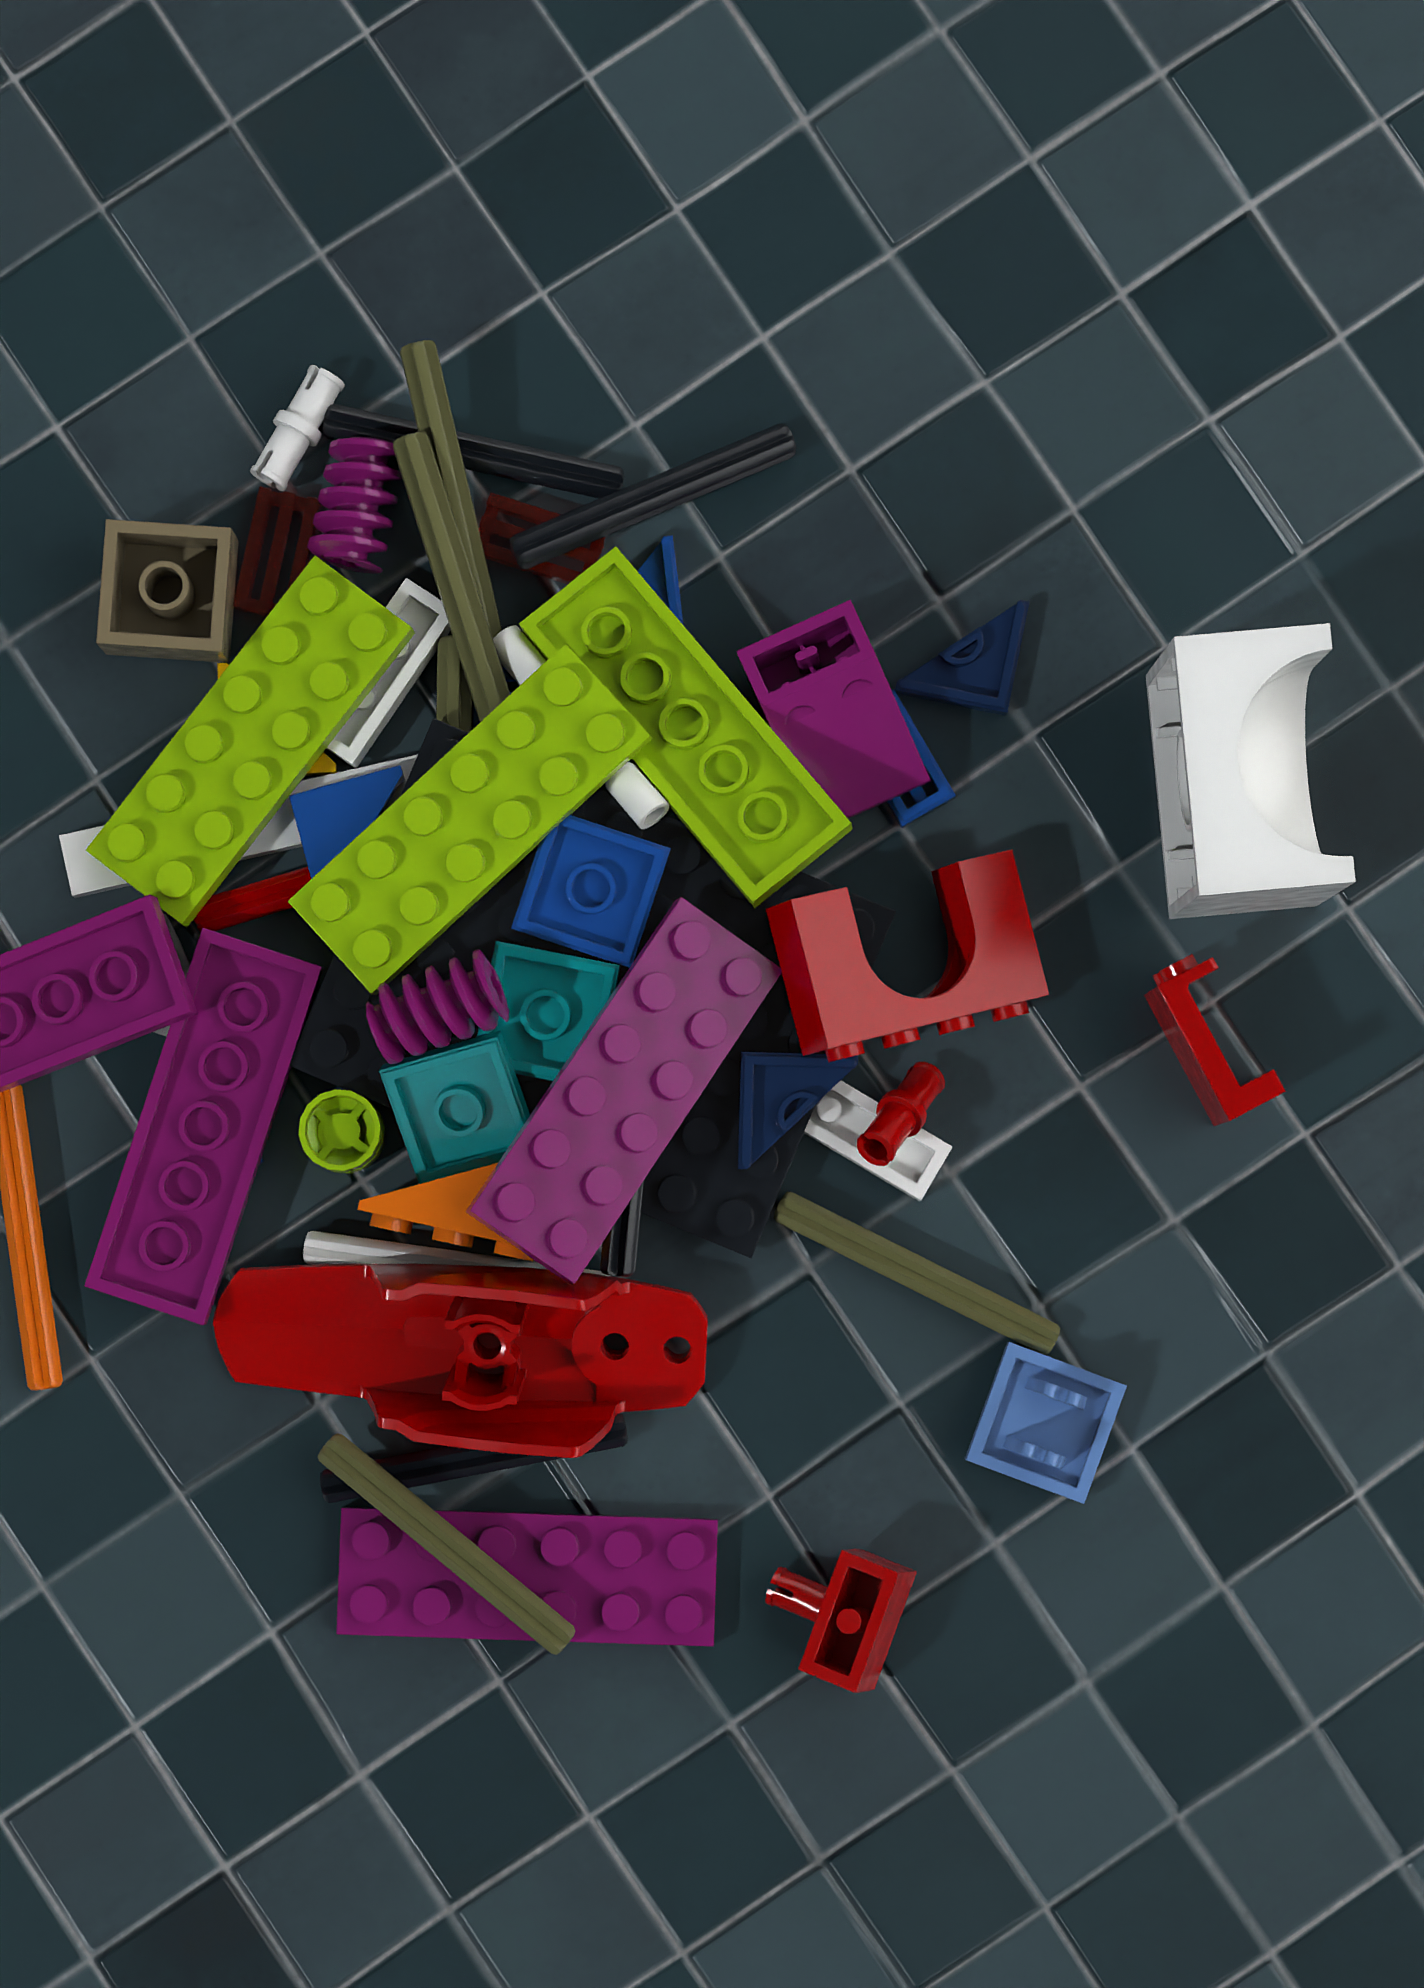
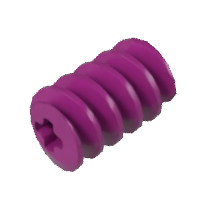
M350 437L334 440L331 442L328 452L338 462L326 465L323 473L326 481L334 486L321 489L318 496V501L321 505L329 510L315 513L312 523L316 529L324 534L310 537L307 548L311 553L334 566L360 573H381L383 569L367 560L368 553L386 552L388 548L387 544L375 538L372 534L375 529L392 528L393 525L392 520L377 512L378 506L395 505L398 502L397 496L383 488L384 482L401 481L403 479L399 470L388 465L389 458H396L393 443L369 437Z
M481 950L473 951V970L470 972L464 969L457 958L449 959L450 979L443 980L433 966L427 967L425 970L426 987L422 989L419 988L409 974L402 976V996L396 997L387 983L379 984V1004L373 1006L371 1002L367 1001L366 1017L376 1045L389 1064L400 1063L405 1056V1049L413 1056L425 1054L428 1049V1041L435 1047H446L451 1041L452 1033L459 1039L466 1040L471 1038L475 1031V1023L483 1031H491L498 1025L499 1015L508 1022L509 1009L500 979Z

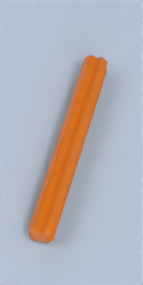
M18 1085L0 1093V1192L26 1381L30 1390L38 1391L61 1386L63 1377L23 1088L21 1085Z

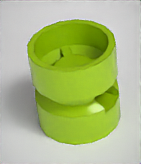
M334 1089L319 1094L307 1104L300 1118L298 1135L304 1152L314 1163L335 1173L352 1174L366 1169L378 1159L385 1146L386 1126L382 1114L371 1101L350 1090Z

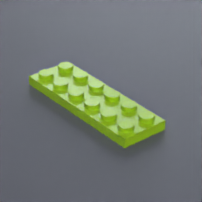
M616 546L519 623L524 634L546 660L566 643L653 737L630 760L669 803L670 808L754 908L853 830L849 819Z
M314 555L90 843L86 851L144 896L150 894L157 897L161 909L187 928L415 634L413 628Z
M565 643L291 897L288 903L371 994L377 995L379 993V984L384 982L390 983L539 845L555 827L559 826L566 817L579 808L647 745L653 737Z

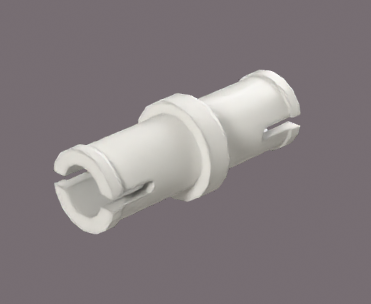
M310 365L308 368V373L287 410L278 411L273 420L277 427L256 464L250 469L251 474L272 488L276 487L280 491L286 490L287 483L308 446L317 445L322 436L318 429L324 420L326 411L334 403L339 392H342L345 387L343 381L323 368L319 369L316 365Z

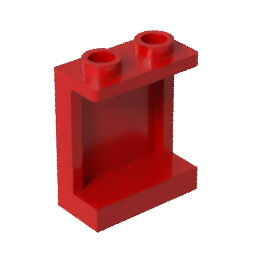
M1191 954L1153 975L1152 977L1157 987L1144 996L1213 1126H1217L1239 1117L1286 1091L1274 1069L1257 1075L1239 1085L1188 989L1190 984L1204 978L1219 967L1213 957L1198 964L1194 955Z

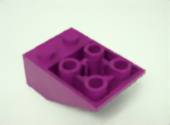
M851 599L736 651L769 727L848 819L931 782Z

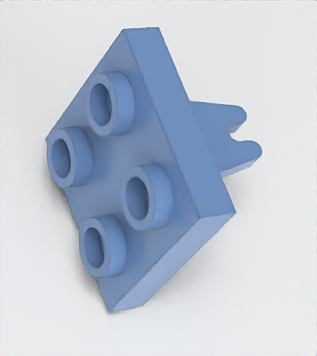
M1007 1342L965 1460L1084 1504L1127 1385Z

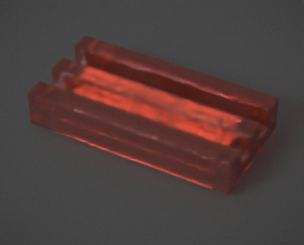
M259 486L233 604L235 609L268 616L276 606L273 602L294 510L304 512L287 590L307 566L311 554L307 548L310 537L315 536L316 527L312 524L315 513L320 512L321 508L318 498L310 496L308 498L299 497L295 493L286 491L280 493L273 491L271 488ZM271 505L278 506L280 510L260 600L251 599Z
M490 492L484 516L482 515L479 524L486 559L521 569L515 561L511 550L489 543L492 533L510 539L514 534L526 530L497 520L499 512L535 524L543 523L561 514ZM607 536L591 542L589 549L579 547L562 554V556L584 562L583 573L600 559ZM547 561L529 569H521L565 584H569L581 574V572Z

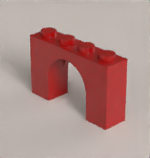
M1013 850L958 861L931 871L948 938V959L940 981L924 998H913L892 990L873 972L863 951L847 887L791 899L767 908L766 912L802 1055L806 1056L825 1051L828 1063L865 1054L862 1042L881 1037L883 1047L886 1049L921 1040L918 1028L936 1024L938 1034L943 1035L975 1027L973 1015L986 1011H991L993 1022L1028 1014L1030 1012L1027 1001L1049 995Z

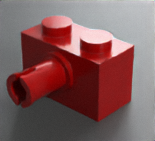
M863 1549L841 1550L828 1587L780 1566L774 1573L770 1583L792 1591L793 1594L780 1588H776V1590L768 1589L765 1602L767 1605L779 1607L815 1622L798 1670L854 1693L875 1690L917 1571Z

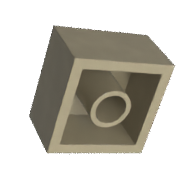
M106 519L96 644L106 655L230 663L239 540L232 528Z

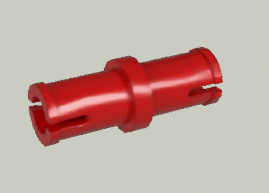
M916 1062L913 1067L909 1068L907 1075L897 1089L885 1093L877 1104V1116L867 1130L857 1139L858 1151L866 1161L876 1166L888 1165L894 1159L896 1152L906 1138L914 1136L920 1131L926 1122V1110L936 1096L945 1088L944 1075L937 1067L928 1062Z

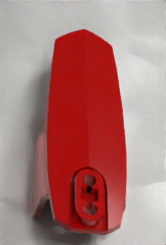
M410 1263L314 1264L240 1268L223 1291L213 1318L214 1333L219 1352L235 1382L363 1398L367 1400L371 1407L377 1426L380 1428L396 1430L413 1442L473 1450L561 1458L581 1457L606 1436L611 1430L617 1414L686 1406L705 1383L708 1316L691 1292L592 1273H582L575 1284H568L548 1269L529 1267ZM611 1333L621 1334L626 1338L628 1344L621 1350H613L605 1343V1336ZM672 1337H681L688 1341L690 1348L685 1353L677 1354L672 1352L668 1346H664V1344Z

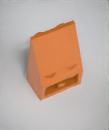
M498 1163L359 1200L357 1210L372 1213L369 1226L411 1235L413 1223L434 1227L432 1240L472 1248L474 1237L476 1236L496 1241L495 1254L531 1262L534 1260L465 1212Z

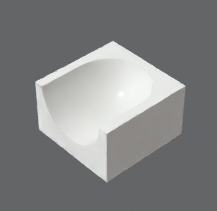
M1330 623L1176 636L1146 674L1169 919L1315 907L1356 882L1353 856L1321 854L1313 822L1308 786L1305 746L1306 692L1312 669L1332 650Z

